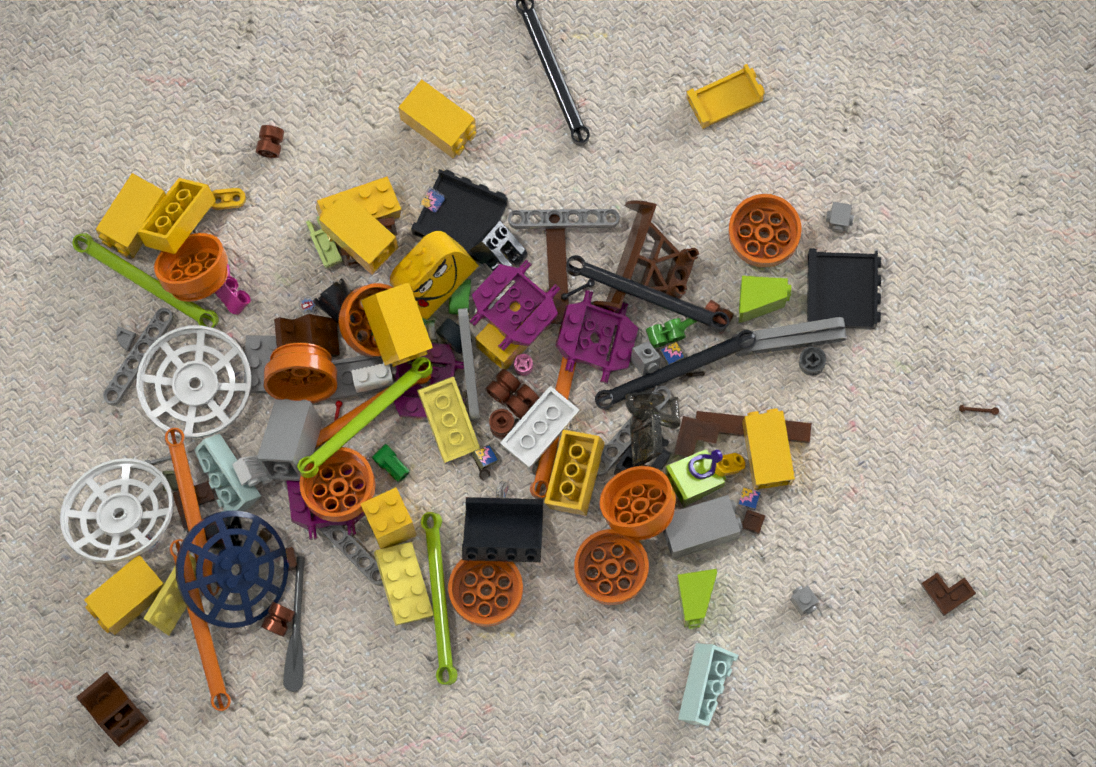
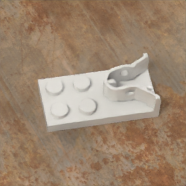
M550 386L500 442V446L527 466V469L531 472L535 462L577 416L580 410Z

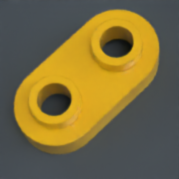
M240 188L212 191L215 200L221 199L220 203L214 202L211 206L215 210L240 208L246 202V195ZM240 197V200L234 201V198Z
M738 453L723 455L722 461L716 463L715 474L723 477L739 473L745 468L744 458Z

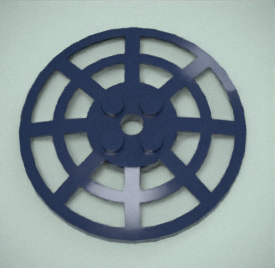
M238 510L222 511L202 519L188 532L177 554L176 581L183 601L197 617L218 627L240 628L261 620L269 614L268 610L271 604L266 610L253 617L251 607L261 601L268 591L276 595L273 602L278 603L287 584L288 561L282 539L268 522L249 512ZM238 516L249 518L253 521L249 531L239 528L227 529L222 518ZM215 521L219 533L212 536L202 548L192 544L196 535L207 525ZM260 524L274 536L280 548L271 552L265 541L256 535ZM240 534L247 536L243 547L233 546L229 535ZM222 538L225 548L217 555L209 552L208 550L211 546ZM254 540L262 547L265 555L256 558L250 551ZM187 551L199 555L196 563L197 580L185 583L184 563ZM282 556L284 573L282 584L279 588L272 584L274 577L273 560ZM204 559L213 562L212 575L203 577ZM268 562L269 572L266 581L260 578L258 574L259 565ZM234 564H237L240 568L237 575H233L231 572ZM215 582L222 589L218 599L209 592L206 585ZM254 584L262 587V591L250 601L247 590ZM200 588L205 598L214 604L208 615L196 606L188 593L189 590ZM230 593H240L242 604L230 605L226 604L225 601ZM221 609L230 611L244 610L245 621L224 622L215 618Z

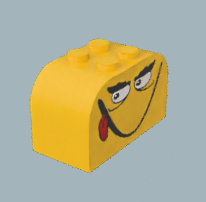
M434 231L427 234L393 269L390 275V284L394 288L409 282L421 317L427 321L479 265L448 234L442 231Z

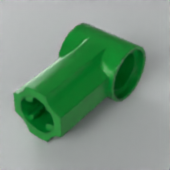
M384 444L371 458L399 483L409 474L410 470L396 457L395 452L387 444Z

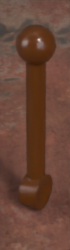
M965 405L959 406L960 412H987L992 413V415H997L999 413V409L997 407H994L992 409L966 407Z

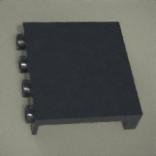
M439 169V176L432 191L444 197V200L436 212L431 210V207L424 205L417 222H414L411 227L412 234L423 239L427 234L434 231L445 232L458 242L474 261L479 262L469 250L489 228L501 221L509 204L508 198L502 192L496 191L495 193L490 191L483 184L476 185L466 177L459 178L452 171Z
M809 248L807 322L842 317L844 318L845 328L876 329L877 323L881 321V312H877V305L881 304V293H878V286H881V275H878V268H881V257H878V250H875L874 254L817 252V249Z
M466 497L462 560L541 563L543 499Z

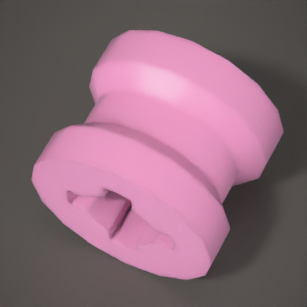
M520 354L514 360V369L518 375L527 376L533 370L532 358L527 354Z

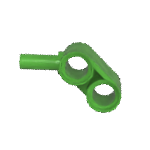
M466 279L450 297L448 314L458 315V309L468 308L469 310L470 279Z
M680 318L665 322V327L662 324L653 325L646 329V333L651 345L654 348H658L686 338L685 329L697 321L688 318L681 322Z

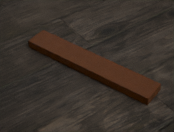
M555 214L549 217V221L554 224L560 220L559 216ZM565 228L546 229L549 290L554 284L561 289L553 297L558 316L551 324H561L565 307L569 304L568 299L565 301L561 299V294L568 293Z
M703 411L696 412V419L720 424L719 434L744 436L742 421L745 416ZM785 420L788 441L810 443L812 423Z

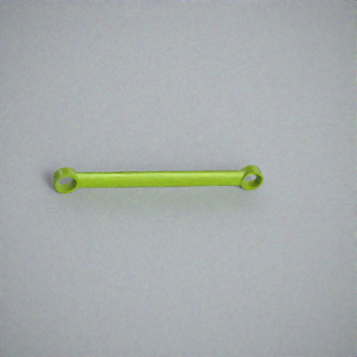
M81 233L73 238V247L77 252H85L194 319L198 322L199 326H206L203 318L213 322L212 328L218 325L219 317L214 311H206L192 301L186 302L176 299L172 293L162 288L158 280L96 243L89 234ZM78 241L87 244V248L85 250L82 249L79 246Z
M426 357L415 359L409 371L310 457L307 456L300 459L297 466L301 476L304 478L315 476L318 473L319 466L420 378L430 376L433 370L430 360ZM422 364L429 365L426 370L418 371ZM307 464H314L310 471H304Z
M426 512L421 518V526L426 533L439 664L436 679L440 684L452 685L456 682L458 674L452 662L439 533L442 518L437 513ZM430 516L432 517L434 522V526L432 528H429L427 525V521ZM445 669H447L449 674L447 682L442 677Z

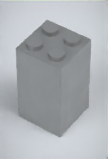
M275 400L257 456V460L269 479L300 481L301 474L298 470V462L303 457H310L314 453L323 423L311 401Z
M729 495L674 512L671 523L663 531L672 560L739 539L743 527L740 518L735 516L736 505L733 499L730 500Z

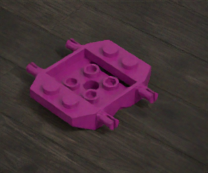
M525 260L519 268L500 264L472 294L477 312L469 322L476 326L481 319H485L505 336V339L498 345L502 351H505L510 344L530 346L558 316L553 297L561 289L554 284L545 293L526 277V270L532 266L528 260ZM512 281H514L515 283L507 290V292L495 303V305L491 309H489L488 307L493 303V301L505 290V288ZM518 303L521 307L518 311L514 312L510 310V305Z
M586 290L583 301L568 304L565 307L555 346L562 356L567 359L565 371L573 372L575 362L587 364L603 371L600 382L608 384L611 372L629 367L638 327L626 316L629 304L623 302L619 312L615 313L591 305L594 292ZM618 326L609 361H606L614 328ZM592 333L598 335V343H594L591 341L590 337Z
M431 343L433 348L426 350L427 355L421 356L428 358L433 364L446 365L445 367L432 366L433 370L429 379V385L455 377L457 369H464V362L455 360L449 344ZM407 361L397 365L395 382L412 368V364H408ZM416 384L394 401L400 417L427 419L417 390L424 387Z
M346 470L343 475L351 474L352 470ZM327 473L324 478H330L333 473ZM286 480L291 522L308 530L309 540H313L312 533L314 540L317 539L316 529L330 525H347L348 535H351V528L353 535L356 534L355 524L365 516L364 512L351 520L342 522L323 520L315 514L311 518L310 510L306 506L300 492V481ZM363 484L356 485L355 489H361ZM343 487L337 488L335 492H342ZM325 490L318 491L316 495L324 494ZM350 501L348 503V506L351 507L355 505L356 502ZM331 504L328 509H334L336 504Z

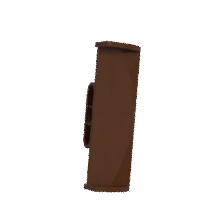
M639 200L627 201L624 206L636 211L637 214L616 274L631 280L636 263L646 267L640 284L648 286L652 278L656 287L651 288L680 299L686 293L687 281L694 261L699 255L698 249L690 248L678 251L655 227L651 220L657 204ZM647 233L655 240L649 259L640 255ZM662 248L668 255L658 259ZM672 259L667 277L664 280L656 264ZM675 272L681 275V280L676 278ZM610 288L606 301H593L591 305L615 312L621 309L627 293Z

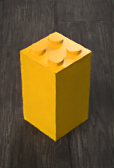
M422 79L398 107L401 121L451 158H454L456 155L459 156L465 149L464 145L467 141H472L476 136L475 118Z
M131 173L96 228L98 237L102 240L101 243L108 248L113 246L118 249L117 252L124 257L130 256L134 258L143 244L137 231L166 195L164 190Z
M346 192L343 195L337 196L333 201V205L329 209L326 208L320 214L319 221L322 230L371 275L398 249L396 237Z
M409 282L361 300L385 366L392 364L394 367L427 355L426 350L433 348Z
M512 303L510 310L516 312L521 306L518 303ZM488 323L475 337L476 348L499 368L507 370L514 363L515 358L522 354L528 346L510 344L505 351H502L498 345L505 339V336L496 327Z
M778 408L766 410L767 413L759 414V411L747 413L748 416H745L742 421L753 490L792 485L795 480L784 412L778 411Z
M396 487L361 503L364 515L380 549L396 546L417 536L411 517Z
M138 555L84 599L87 603L85 608L95 619L99 618L97 622L107 634L112 632L116 635L152 605L164 583L143 558Z

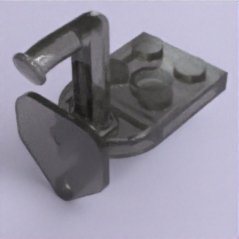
M647 391L625 395L626 408L633 415L630 424L633 466H642L663 453L661 426L677 429L680 426L678 397L668 400L671 408V415L659 412L656 408L657 405L665 401V396L661 393Z

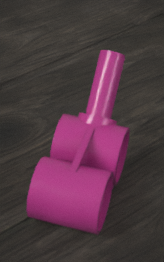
M227 264V279L215 294L232 314L238 315L250 303L251 299L245 291H237L239 284L234 277L230 276V266Z

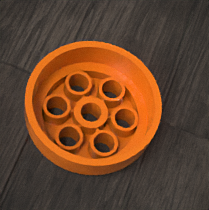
M772 194L754 195L743 200L733 211L728 229L729 241L737 256L746 263L757 267L777 266L787 261L796 251L801 237V221L795 208L785 199ZM758 215L762 219L760 221H754L752 219V216ZM778 218L780 223L774 224L771 222V219ZM746 229L750 232V234L744 236L740 233V231ZM766 232L769 237L761 238L759 233ZM783 234L786 235L788 239L785 241H781L778 238V236ZM754 246L757 248V251L752 253L747 248ZM768 249H774L776 251V254L769 255L766 251Z
M207 233L190 234L175 254L161 251L155 261L154 272L162 288L172 293L176 299L186 302L197 301L212 295L224 284L228 275V256L221 241L214 235Z
M381 283L361 286L352 291L342 304L339 314L340 332L346 343L361 355L381 357L373 332L368 324L366 313L361 306V300L393 288L392 286ZM351 314L355 318L354 323H352L350 320ZM358 332L362 335L361 341L357 338Z
M310 343L286 344L272 352L270 361L264 368V389L277 400L290 399L294 401L307 400L312 403L320 402L335 393L337 389V368L332 363L330 353L318 345Z
M341 447L319 466L318 473L311 478L300 476V492L306 506L317 517L331 522L348 521L357 517L363 512L361 503L372 499L375 493V477L370 464L360 453L346 447ZM307 464L304 471H310L314 464ZM346 470H352L351 474L343 475ZM327 473H333L330 478H324ZM363 484L361 489H355L356 485ZM344 487L342 492H335L337 488ZM325 490L324 494L316 495L318 491ZM350 501L356 502L355 505L351 507L347 506V504ZM331 504H336L334 509H328Z
M636 466L623 470L606 484L601 493L600 509L607 524L612 530L631 540H646L657 536L669 526L674 516L676 504L675 491L668 477L654 467Z
M612 529L601 530L590 535L580 545L575 556L574 572L580 589L590 599L604 605H619L630 601L640 593L648 577L649 562L643 545L638 540L628 539ZM614 548H621L623 554L615 556L612 551ZM597 551H601L604 554V557L600 560L593 557V554ZM628 562H633L636 568L630 571L625 568V565ZM608 566H615L617 571L614 574H609L606 572V568ZM594 569L598 572V575L595 578H590L587 576V572ZM626 580L630 586L622 589L619 586V582ZM608 584L611 589L605 593L600 590V586Z
M461 559L450 575L448 592L452 606L461 618L476 626L490 627L507 621L517 611L523 597V582L521 574L513 562L467 561ZM491 568L494 572L491 576L487 577L483 575L484 569ZM469 576L476 578L475 583L472 585L465 583V579ZM507 579L510 583L507 587L499 586V581ZM484 587H489L492 589L490 595L484 596L481 594V590ZM465 596H473L474 601L471 604L464 603L463 599ZM500 598H505L508 600L506 606L501 607L497 604V601ZM481 607H489L490 612L487 615L480 614L479 610Z

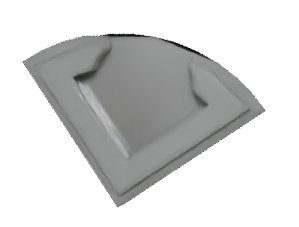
M118 326L116 332L118 342L123 349L129 352L136 333Z

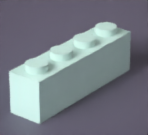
M220 434L203 439L194 449L204 473L209 475L211 489H215L219 498L216 501L219 507H223L224 511L238 510L244 512L261 497L255 486L241 485L232 465L238 460Z
M695 644L678 720L692 725L709 726L718 705L716 701L718 695L723 693L725 688L723 686L726 677H730L732 672L730 667L739 655L713 644Z

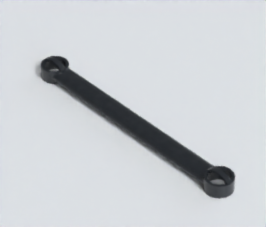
M516 0V9L522 15L568 124L571 140L575 145L583 146L589 141V130L582 122L535 11L534 0H528L532 3L530 9L527 8L525 0ZM520 1L522 3L524 10L520 9L518 5ZM580 130H583L587 133V138L585 140H583ZM575 132L577 133L579 141L574 138L573 134Z
M573 255L567 260L566 271L571 276L581 275L706 324L714 332L720 333L725 331L729 324V317L724 312L718 311L714 313L589 264L578 255ZM578 261L582 264L583 268L574 267L569 262ZM721 317L725 320L726 324L717 323L713 318Z
M742 330L731 339L657 369L654 373H648L610 390H601L595 396V403L601 410H609L614 404L738 351L750 350L756 344L755 334L750 330ZM744 334H751L739 339ZM754 338L750 346L741 345L742 342ZM602 394H609V395H607V396H604V397L598 399ZM612 398L610 405L605 407L599 405L602 401Z

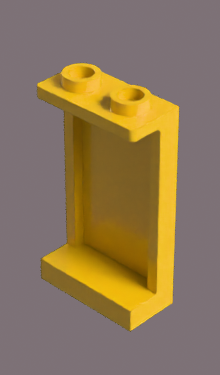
M748 64L743 65V69L696 91L693 88L686 91V99L702 129L763 101L764 88L761 84L757 83L755 79L757 78L753 68H749Z

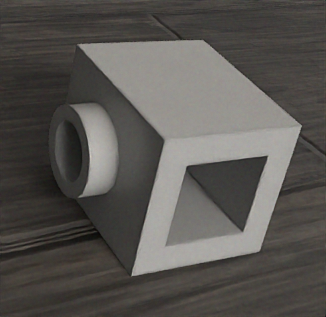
M833 202L831 211H827L826 222H829L828 229H832L836 233L847 232L848 226H852L854 215H851V204Z
M649 341L632 348L630 360L642 376L654 373L659 369L661 357Z
M801 585L792 591L793 595L790 600L801 616L805 613L809 615L817 609L816 606L819 600L808 585L804 588Z

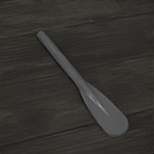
M297 556L293 610L295 614L283 676V685L290 692L298 691L303 685V647L300 635L305 558L303 556Z

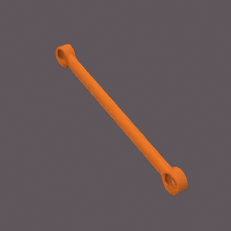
M562 357L555 390L568 400L576 362L574 363L573 372L565 371L567 359ZM560 435L539 459L535 481L530 485V493L537 499L546 497ZM543 483L546 487V493L540 496L539 492Z
M422 364L418 371L426 370L428 367ZM431 374L426 378H420L411 387L416 384L427 383L431 378ZM389 387L321 429L315 448L332 438Z
M170 428L165 434V443L169 447L188 531H190L202 518L184 447V433L179 428ZM175 432H178L182 437L181 442L178 444ZM169 433H171L173 444H171L168 440ZM204 528L192 541V544L201 548L207 542ZM194 554L195 561L197 563V558L199 555ZM204 559L203 577L212 575V562ZM211 584L207 585L209 592L216 596L220 588L217 586L216 592L213 593Z
M182 539L174 540L169 547V552L174 558L175 565L177 556L173 552V544L175 543L177 552H179V541L183 542ZM187 551L184 563L185 583L196 580L189 551ZM199 589L189 590L188 593L191 599L204 612ZM187 607L211 694L210 703L215 710L224 711L230 706L231 699L226 693L208 623L197 617ZM220 693H223L228 699L225 707L223 706ZM215 696H217L220 708H217L214 704Z

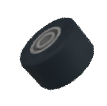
M447 318L436 330V333L454 351L461 354L460 326L450 318Z

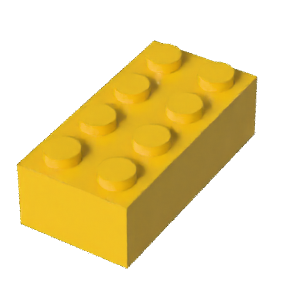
M388 176L319 199L316 203L319 217L326 208L329 209L333 205V201L337 196L343 195L345 192L376 220L391 217L397 219L400 217L402 210ZM327 235L329 241H330V242L333 241V239H331V238Z
M178 178L137 231L145 247L175 254L216 201L209 186Z
M569 430L562 431L544 502L550 509L587 516L605 445L600 436Z

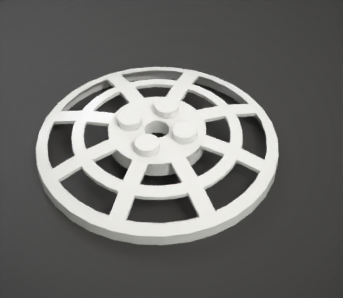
M185 326L167 332L149 347L138 368L136 387L143 410L159 428L166 432L170 429L157 418L164 412H167L174 418L186 422L185 431L183 432L184 438H201L222 431L239 417L250 396L252 375L245 353L230 336L212 327ZM197 333L196 345L184 346L173 351L167 343L169 340L180 335ZM205 334L222 339L232 349L224 356L216 349L205 346ZM161 347L167 354V357L160 365L157 375L145 374L150 359ZM196 351L195 361L183 363L178 357L186 352ZM203 353H210L217 357L219 361L211 367L203 362ZM237 354L245 368L246 383H235L234 371L229 362ZM172 361L178 368L173 378L163 377L165 369ZM224 366L228 371L230 383H219L216 373ZM192 380H200V386L198 388L190 387ZM144 382L155 384L156 395L161 406L153 411L150 410L145 399ZM161 385L172 386L175 394L167 402L163 397ZM217 391H228L226 399L221 406H218L213 400ZM234 391H245L240 407L229 419L223 411L230 403ZM182 402L189 406L188 415H181L174 411L172 407ZM207 404L213 411L205 416L195 417L196 408ZM216 416L223 423L221 426L210 431L192 433L194 423L208 421ZM175 432V436L181 437L178 432Z
M124 458L97 465L84 473L73 484L63 501L60 524L64 538L78 555L87 560L108 564L130 560L151 548L166 531L171 521L174 507L172 489L162 472L145 461ZM122 468V479L110 481L101 487L93 480L104 472ZM130 468L145 470L156 478L148 486L139 480L130 479ZM162 483L168 494L169 508L159 510L154 490ZM87 484L93 493L86 500L82 511L70 510L74 499ZM129 485L139 487L144 491L136 498L128 493ZM121 486L120 493L112 494L109 497L105 494V491ZM150 496L153 511L143 512L141 504ZM99 498L102 503L99 505L97 512H89L93 502ZM121 511L124 512L120 518H115L116 514ZM166 516L160 530L149 541L146 536L153 529L157 518ZM69 517L80 519L81 530L85 538L77 542L73 541L69 532ZM142 519H151L148 527L141 533L137 527ZM87 520H96L100 528L90 534L87 528ZM131 533L136 538L128 543L119 545L121 536ZM103 534L112 536L111 545L102 544L96 541V539ZM139 542L143 545L134 552L115 557L117 550L132 547ZM91 543L99 549L108 550L106 558H98L88 555L80 548Z

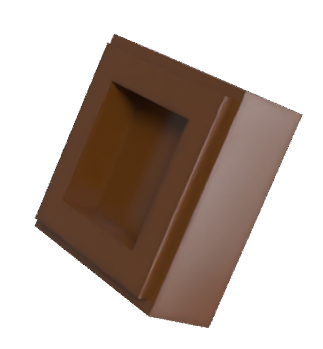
M747 509L742 523L743 529L759 535L766 515Z
M289 547L286 548L288 571L295 570L297 563L294 548Z

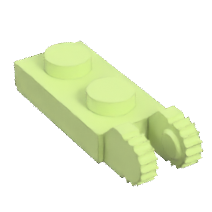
M318 216V217H317V222H318V224L321 226L320 221H319V218H320V217ZM310 220L306 221L311 233L310 236L325 269L343 262L334 241L330 242L327 234L322 229L315 232L312 222Z

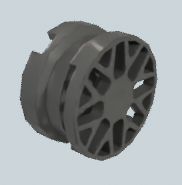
M813 346L805 348L799 358L801 371L810 376L821 373L826 364V354L819 347Z

